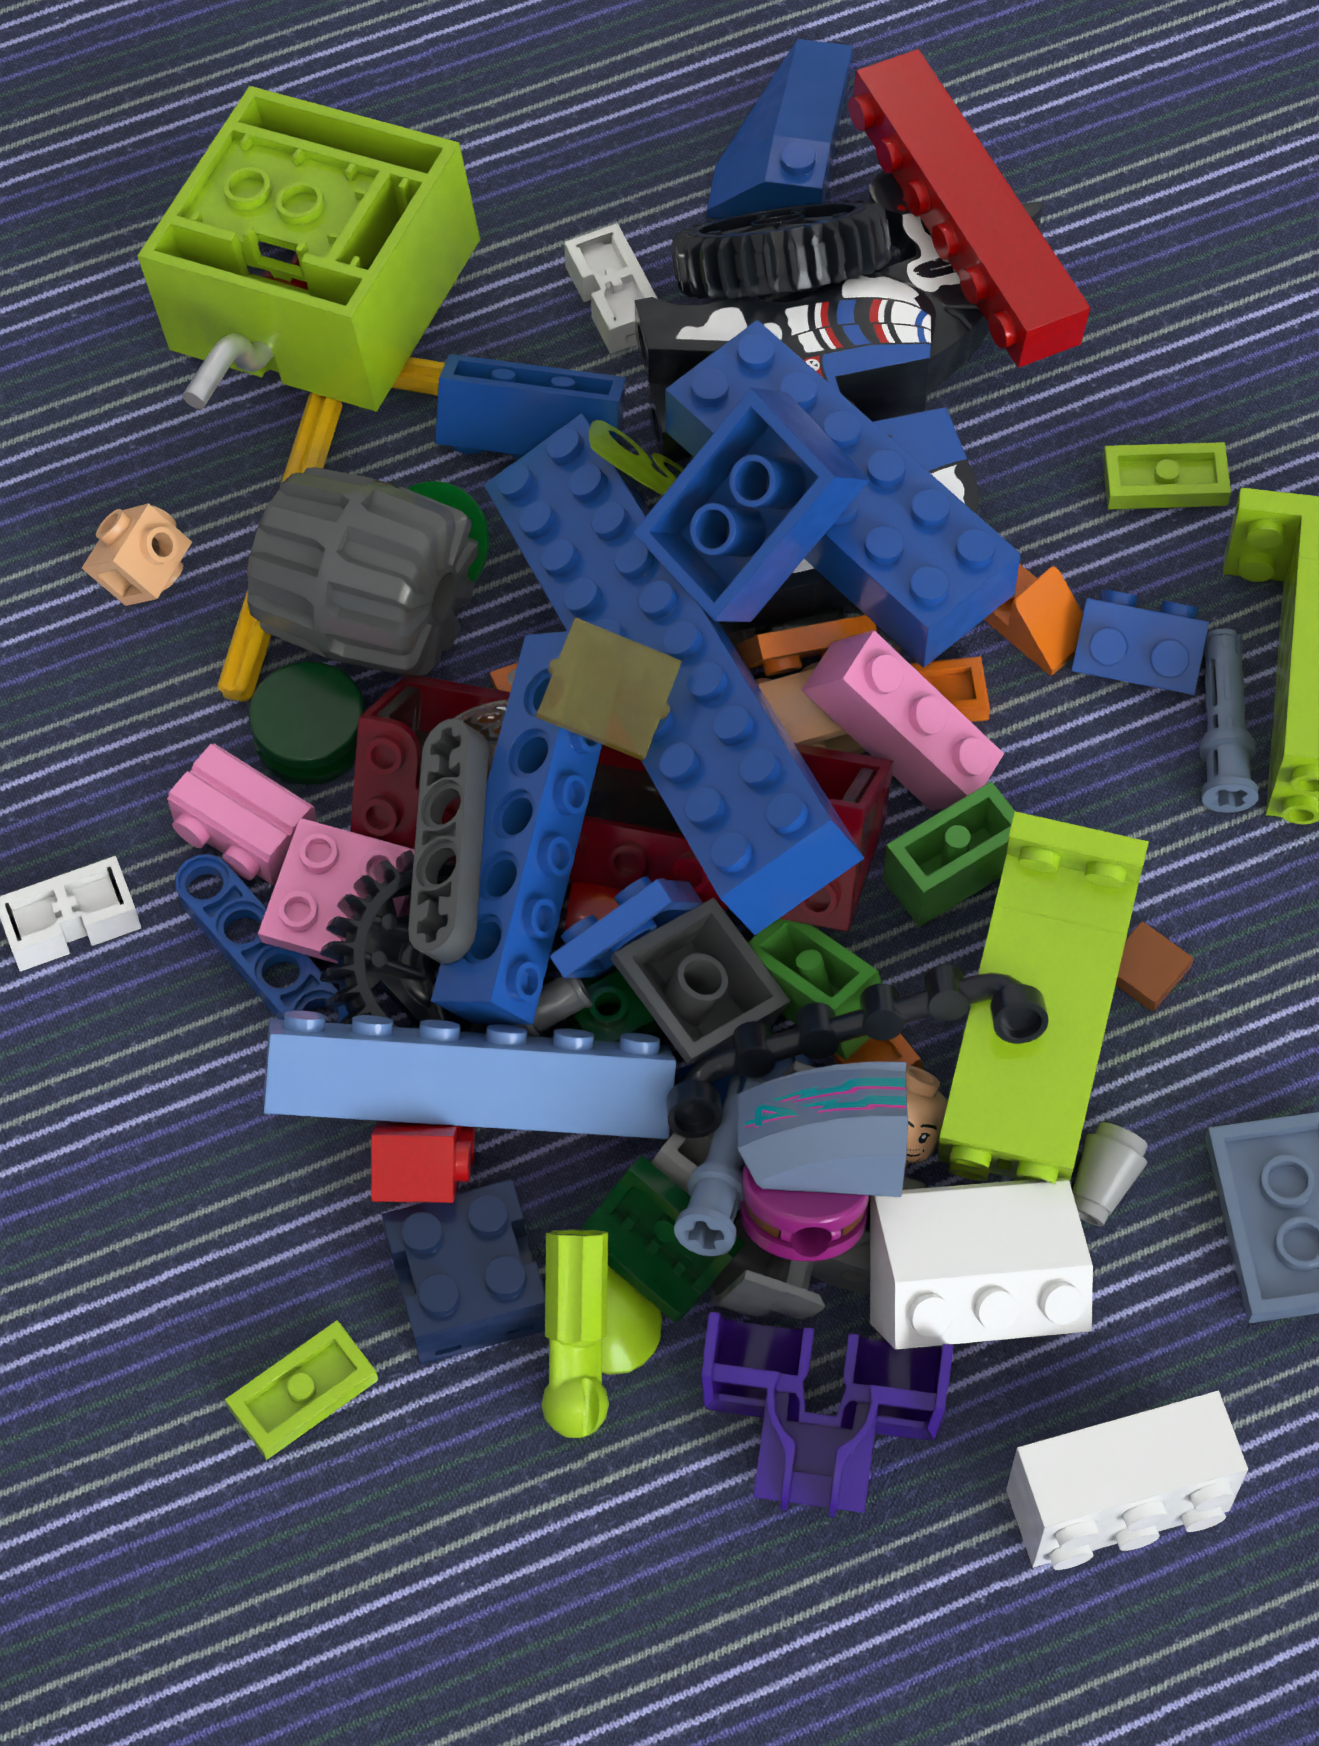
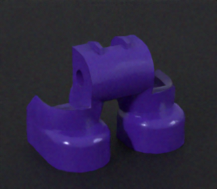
M709 1312L704 1347V1363L701 1374L702 1398L705 1408L719 1412L764 1418L754 1498L781 1501L780 1511L787 1512L789 1502L830 1508L829 1518L836 1519L837 1509L865 1513L874 1435L883 1434L933 1441L940 1431L946 1407V1394L949 1388L954 1345L943 1344L941 1348L918 1347L895 1350L888 1342L862 1338L857 1334L849 1333L843 1374L846 1389L837 1416L805 1412L803 1385L810 1370L814 1328L792 1329L725 1319L720 1313Z

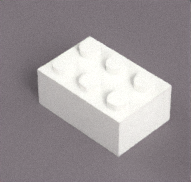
M1218 1390L1017 1447L1006 1491L1032 1567L1052 1563L1055 1570H1063L1087 1562L1093 1557L1092 1551L1118 1543L1122 1551L1134 1550L1156 1541L1160 1537L1159 1531L1184 1524L1186 1531L1194 1532L1217 1525L1226 1518L1225 1512L1230 1511L1246 1476L1248 1467Z

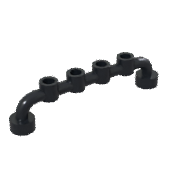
M944 964L933 967L926 973L924 977L925 990L900 997L899 992L893 986L874 984L862 992L860 996L861 1009L836 1016L835 1011L829 1005L810 1003L798 1011L796 1015L797 1028L772 1035L771 1029L761 1022L751 1021L743 1023L734 1030V1035L732 1036L733 1047L703 1057L690 1068L683 1081L669 1091L666 1099L668 1124L676 1134L682 1137H705L713 1133L722 1121L720 1094L712 1085L719 1079L736 1073H740L748 1078H760L768 1075L774 1069L775 1062L801 1054L811 1059H825L832 1056L838 1050L839 1043L866 1035L874 1040H890L902 1032L904 1024L930 1016L943 1022L955 1021L966 1014L969 1005L981 1001L992 1000L990 1011L994 1031L999 1038L1014 1044L1031 1042L1040 1037L1048 1026L1049 1020L1044 997L1037 988L1022 984L1007 974L991 972L964 978L959 968Z

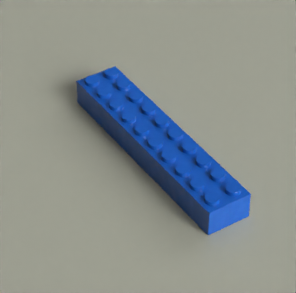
M581 413L486 482L484 487L567 631L585 630L624 657L611 709L719 898L756 935L862 861L864 856L719 621H714L633 533L649 514L650 509L629 475L593 451L588 435L591 424Z

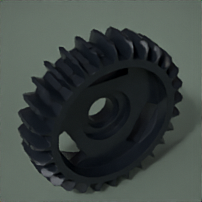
M845 200L833 203L827 201L798 206L788 205L782 208L766 209L758 212H745L742 215L725 216L724 219L693 225L692 228L683 229L672 239V261L678 290L688 297H697L698 299L708 297L713 300L723 297L734 299L741 296H750L752 298L764 294L775 295L787 291L797 292L799 289L810 287L820 288V285L841 283L845 279H858L860 275L872 274L874 270L882 269L891 260L889 223L886 219L885 208L873 201L864 202L859 200L850 202Z
M409 850L398 856L396 868L389 860L380 862L373 870L376 880L369 875H363L354 883L353 888L359 897L350 893L346 894L338 902L337 907L348 918L337 916L327 924L326 930L340 938L341 941H331L321 948L320 955L338 961V965L324 971L320 976V981L339 983L340 991L326 1000L325 1006L340 1007L345 1005L348 1014L339 1022L341 1024H352V1018L359 1015H374L388 1018L381 1010L371 991L378 984L418 1028H420V1022L424 1020H445L459 1024L460 1032L487 1033V1026L494 1024H473L431 1002L437 977L430 969L429 956L416 950L409 941V915L398 918L393 898L411 895L414 864L413 852ZM456 856L447 859L443 863L437 877L438 884L446 881L451 876L456 866ZM550 957L547 968L554 964ZM545 974L543 985L556 978Z

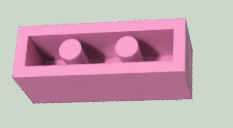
M875 630L832 642L802 688V691L872 757L894 760L892 775L930 811L948 808L985 786L1004 755L993 742Z

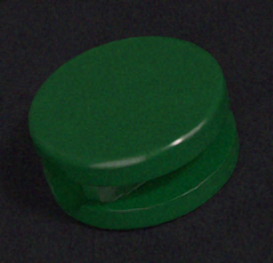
M299 662L284 666L271 673L261 682L250 702L249 724L257 755L270 772L292 783L311 785L336 779L355 765L358 719L365 712V707L358 686L340 669L319 662Z

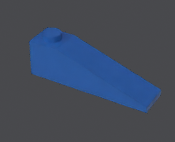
M803 39L796 40L717 162L707 207V217L724 219L725 216H737L745 214V212H758L766 209L782 208L788 205L798 206L807 203L817 204L826 202L853 53L852 45Z

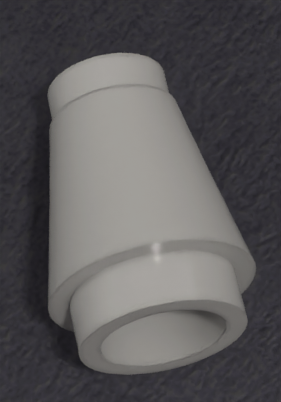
M1107 1122L1099 1123L1095 1134H1087L1072 1191L1080 1220L1095 1226H1104L1108 1216L1112 1214L1147 1165V1160L1143 1156L1148 1144L1144 1139L1123 1127Z

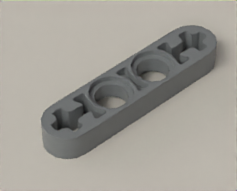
M447 719L439 723L428 735L422 751L408 928L409 941L412 946L441 964H451L461 959L469 951L475 939L478 916L489 748L484 735L458 719ZM460 797L461 803L456 815L449 822L442 824L443 812L447 805L453 799ZM456 856V866L451 876L446 881L438 884L437 877L443 863L447 859Z

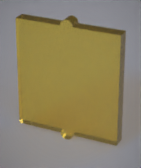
M575 617L559 658L551 660L548 666V672L552 676L536 717L643 761L659 720L666 718L670 712V706L666 702L682 661Z

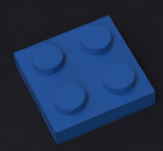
M648 876L643 877L627 886L615 896L614 899L619 907L598 921L595 915H590L567 929L561 935L565 945L551 954L550 958L563 978H597L615 967L610 959L614 952L703 904L702 900L690 882L665 880L664 878L651 882Z

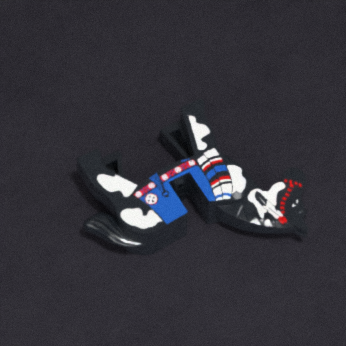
M882 171L873 179L869 188V201L878 203L885 208L886 219L889 223L891 245L900 250L901 262L874 271L872 274L860 275L858 279H845L841 283L827 284L807 297L792 302L724 300L704 305H679L664 302L653 297L634 300L635 336L649 382L650 421L661 455L674 462L692 457L666 432L665 389L753 322L759 320L973 512L978 513V484L947 408L943 407L925 411L928 391L947 380L970 358L989 332L988 321L977 304H971L966 299L960 285L959 276L948 259L943 260L937 254L933 246L931 233L920 216L915 217L909 211L904 199L903 190L892 173L887 174L885 171ZM1041 202L1022 204L1037 228L1040 229V220L1037 218L1042 213L1043 204ZM803 559L751 622L719 621L727 634L813 616L820 610L843 608L844 613L861 614V616L865 614L811 564ZM876 625L877 633L900 654L903 649Z

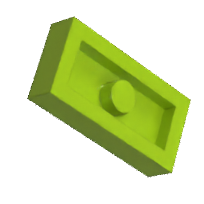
M1225 442L1105 446L1102 460L1108 510L1228 506L1231 487Z
M336 1320L227 1397L225 1402L230 1412L258 1450L268 1460L376 1383L378 1376L376 1370L338 1320Z

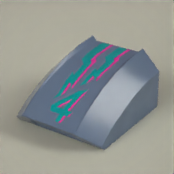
M870 1061L825 1066L770 1080L739 1093L737 1149L756 1184L762 1189L901 1197L907 1156L909 1117L907 1111L906 1062Z

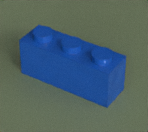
M449 354L439 377L435 444L451 446L455 451L465 454H477L483 451L508 453L518 460L581 413L590 424L595 420H602L622 432L627 377ZM609 431L612 438L620 444L621 436L613 431Z

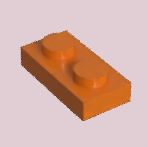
M866 615L759 634L738 644L737 648L747 668L764 666L765 675L770 676L802 668L801 658L821 655L822 658L832 642L873 630L877 632L875 623Z

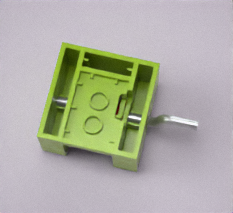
M249 86L137 256L169 350L204 360L183 393V399L190 406L196 409H203L227 370L231 368L261 378L265 372L273 370L279 372L282 384L377 412L479 243L480 235L459 142ZM261 241L293 250L296 253L289 263L262 256L258 242ZM247 265L265 271L260 276L251 274L248 271Z

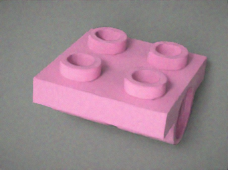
M299 818L258 932L261 942L338 964V961L320 955V952L325 944L331 941H341L340 938L326 930L328 922L334 917L348 918L337 907L340 899L350 893L359 897L353 888L354 883L363 875H369L376 880L373 870L380 862L389 860L396 868L397 857L409 850L414 854L415 849ZM411 895L393 898L397 917L410 915Z

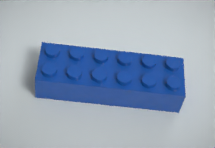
M759 320L753 322L665 389L666 432L693 457L696 456L750 388L788 393L861 469L870 481L804 559L923 668L1015 594L1021 553Z

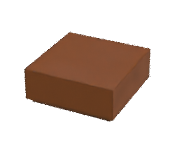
M1142 921L1125 941L1116 986L1154 1012L1191 969L1194 958Z

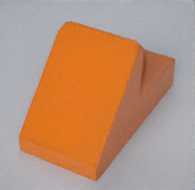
M1019 563L1015 594L984 620L1048 675L1052 676L1075 656L1083 612L1061 572L1054 565L1039 578H1036Z

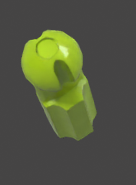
M568 1229L552 1230V1232L546 1233L545 1337L549 1339V1384L544 1390L541 1406L544 1420L554 1431L567 1438H584L595 1433L606 1420L609 1407L607 1391L602 1385V1339L607 1336L608 1232Z

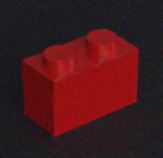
M377 1121L371 1134L372 1202L453 1203L459 1183L470 1181L471 1165L475 1164L476 1128L469 1126Z

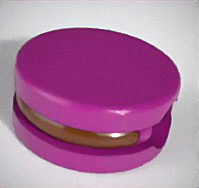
M745 1165L742 1179L743 1201H741L740 1218L747 1235L765 1251L794 1261H821L845 1253L862 1237L867 1222L869 1195L762 1189L756 1184L748 1167Z

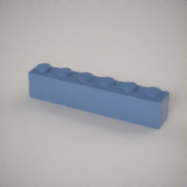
M288 1011L284 1014V1020L269 1019L263 1094L264 1113L669 1139L670 1126L668 1124L666 1099L669 1091L674 1087L676 1059L668 1045H660V1038L640 1033L622 1034L620 1042L594 1041L593 1033L578 1029H557L554 1031L553 1038L527 1036V1029L507 1024L487 1026V1033L460 1032L459 1024L445 1020H424L420 1022V1028L415 1029L393 1027V1020L374 1015L354 1016L352 1024L326 1023L325 1015L317 1012Z

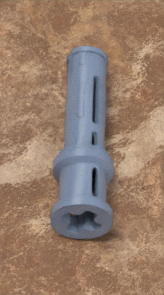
M1226 628L1212 630L1206 636L1204 658L1208 725L1207 733L1204 734L1199 743L1200 758L1206 762L1207 783L1201 789L1202 803L1211 810L1230 813L1243 811L1255 805L1258 801V786L1251 780L1250 760L1256 754L1255 739L1246 730L1242 635H1236L1235 630Z
M736 1074L729 1081L726 1099L721 1111V1124L714 1132L705 1163L694 1169L689 1178L688 1193L691 1198L687 1209L680 1212L674 1225V1233L679 1243L689 1251L699 1255H723L731 1250L737 1236L736 1227L733 1222L736 1212L740 1209L741 1201H743L742 1179L746 1165L737 1149L738 1094L743 1082L741 1074ZM746 1077L743 1092L766 1081L761 1077Z

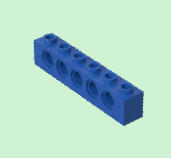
M585 630L525 635L486 786L475 939L469 951L461 959L451 964L440 963L431 1002L473 1024L533 1025L624 659L622 655Z

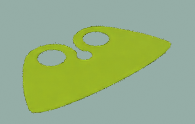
M595 420L590 425L588 435L593 451L662 496L677 479L665 467L664 462L671 464L681 472L684 470V468L661 454L653 453V460L668 476L667 478L652 467L651 464L653 462L649 456L623 432L602 420ZM609 431H613L634 446L639 455H635L623 448L612 438Z

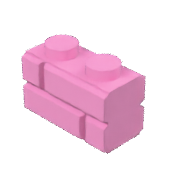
M215 743L210 744L194 762L192 770L190 772L187 771L169 791L167 798L174 821L172 826L181 838L196 848H202L206 843L223 853L222 858L224 862L240 877L252 880L257 875L271 885H276L299 818L317 822L313 805Z

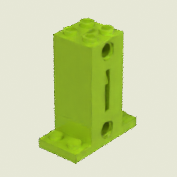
M1241 487L1224 553L1223 574L1241 576L1253 582L1267 580L1283 581L1266 815L1283 817L1286 821L1294 824H1312L1319 822V496Z
M1014 812L1008 838L1007 855L978 974L991 972L1007 974L1022 984L1037 988L1044 997L1049 1021L1047 1029L1037 1039L1022 1044L1009 1043L999 1038L994 1031L990 1011L992 1000L971 1004L939 1137L938 1161L950 1163L948 1170L950 1173L977 1181H987L989 1173L1014 1178L1015 1181L1043 1179L1049 1183L1056 1184L1057 1177H1066L1069 1181L1071 1180L1149 841Z

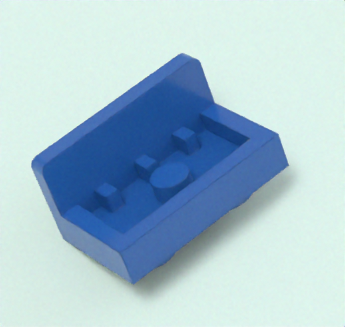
M1101 589L1099 600L1086 599L1072 671L1191 695L1195 694L1209 626L1208 621L1197 619L1198 607L1162 601L1160 612L1136 608L1137 595Z

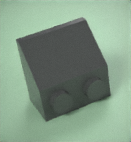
M714 897L617 950L610 958L687 1064H696L703 1057L733 1047L732 1036L734 1035V1030L743 1023L756 1021L764 1023L770 1028L791 1002Z

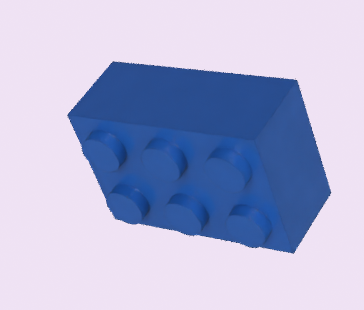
M750 388L633 533L714 621L751 622L870 479L788 393Z

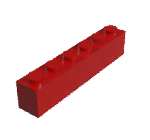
M916 49L856 70L853 95L848 102L849 114L854 126L861 132L865 131L876 148V155L880 166L887 174L892 173L902 188L909 211L915 217L920 216L931 233L933 246L937 254L943 260L948 259L959 276L960 285L966 299L971 304H977L985 316L995 344L999 348L1007 350L1018 368L1081 345L1091 307L920 50Z

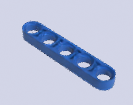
M205 854L196 855L186 860L179 867L175 882L178 897L184 910L278 1019L284 1020V1014L288 1011H310L316 1007H324L326 1000L338 992L332 983L320 981L322 972L305 954L262 943L259 936L248 943L241 944L232 942L226 937V931L232 922L240 918H250L256 920L261 925L267 910L226 862L217 856ZM201 875H215L223 881L221 891L210 899L201 900L194 898L188 892L190 883ZM278 962L292 963L300 970L298 979L286 988L272 987L264 980L266 971ZM345 1005L328 1007L338 1013L339 1020L337 1023L348 1014Z

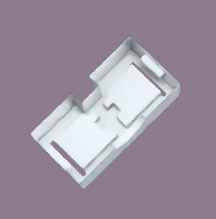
M618 223L564 242L565 267L583 302L591 300L592 319L610 354L637 345L634 334V300L649 297L658 298Z
M116 856L0 896V919L20 971L70 954L67 943L88 936L91 946L141 929L134 903ZM114 878L124 901V904L121 905L111 882ZM10 915L14 916L22 939L20 941H17L9 918Z

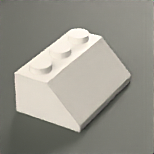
M1057 1177L1056 1184L1049 1183L1043 1179L908 1189L902 1190L901 1197L870 1195V1324L895 1350L1092 1331L1093 1265L1071 1184L1066 1177Z

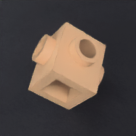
M149 503L125 510L117 509L110 513L97 529L96 537L99 541L82 566V569L125 606L158 599L162 591L169 588L180 576L183 570L181 560L192 541L176 528L177 524L170 514L158 507L151 506Z

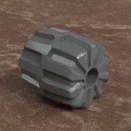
M317 467L306 468L304 473L291 474L281 483L279 490L269 505L266 506L258 524L247 569V603L250 614L260 621V627L266 633L328 659L403 676L428 674L441 661V653L451 649L461 630L457 619L461 607L470 604L475 584L468 578V569L478 557V541L468 537L472 521L458 509L403 487L369 477Z

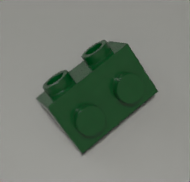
M641 1155L579 1230L608 1232V1266L672 1321L680 1322L746 1243L736 1236L731 1250L718 1256L699 1255L681 1245L675 1236L674 1225L680 1212L687 1209L691 1196Z

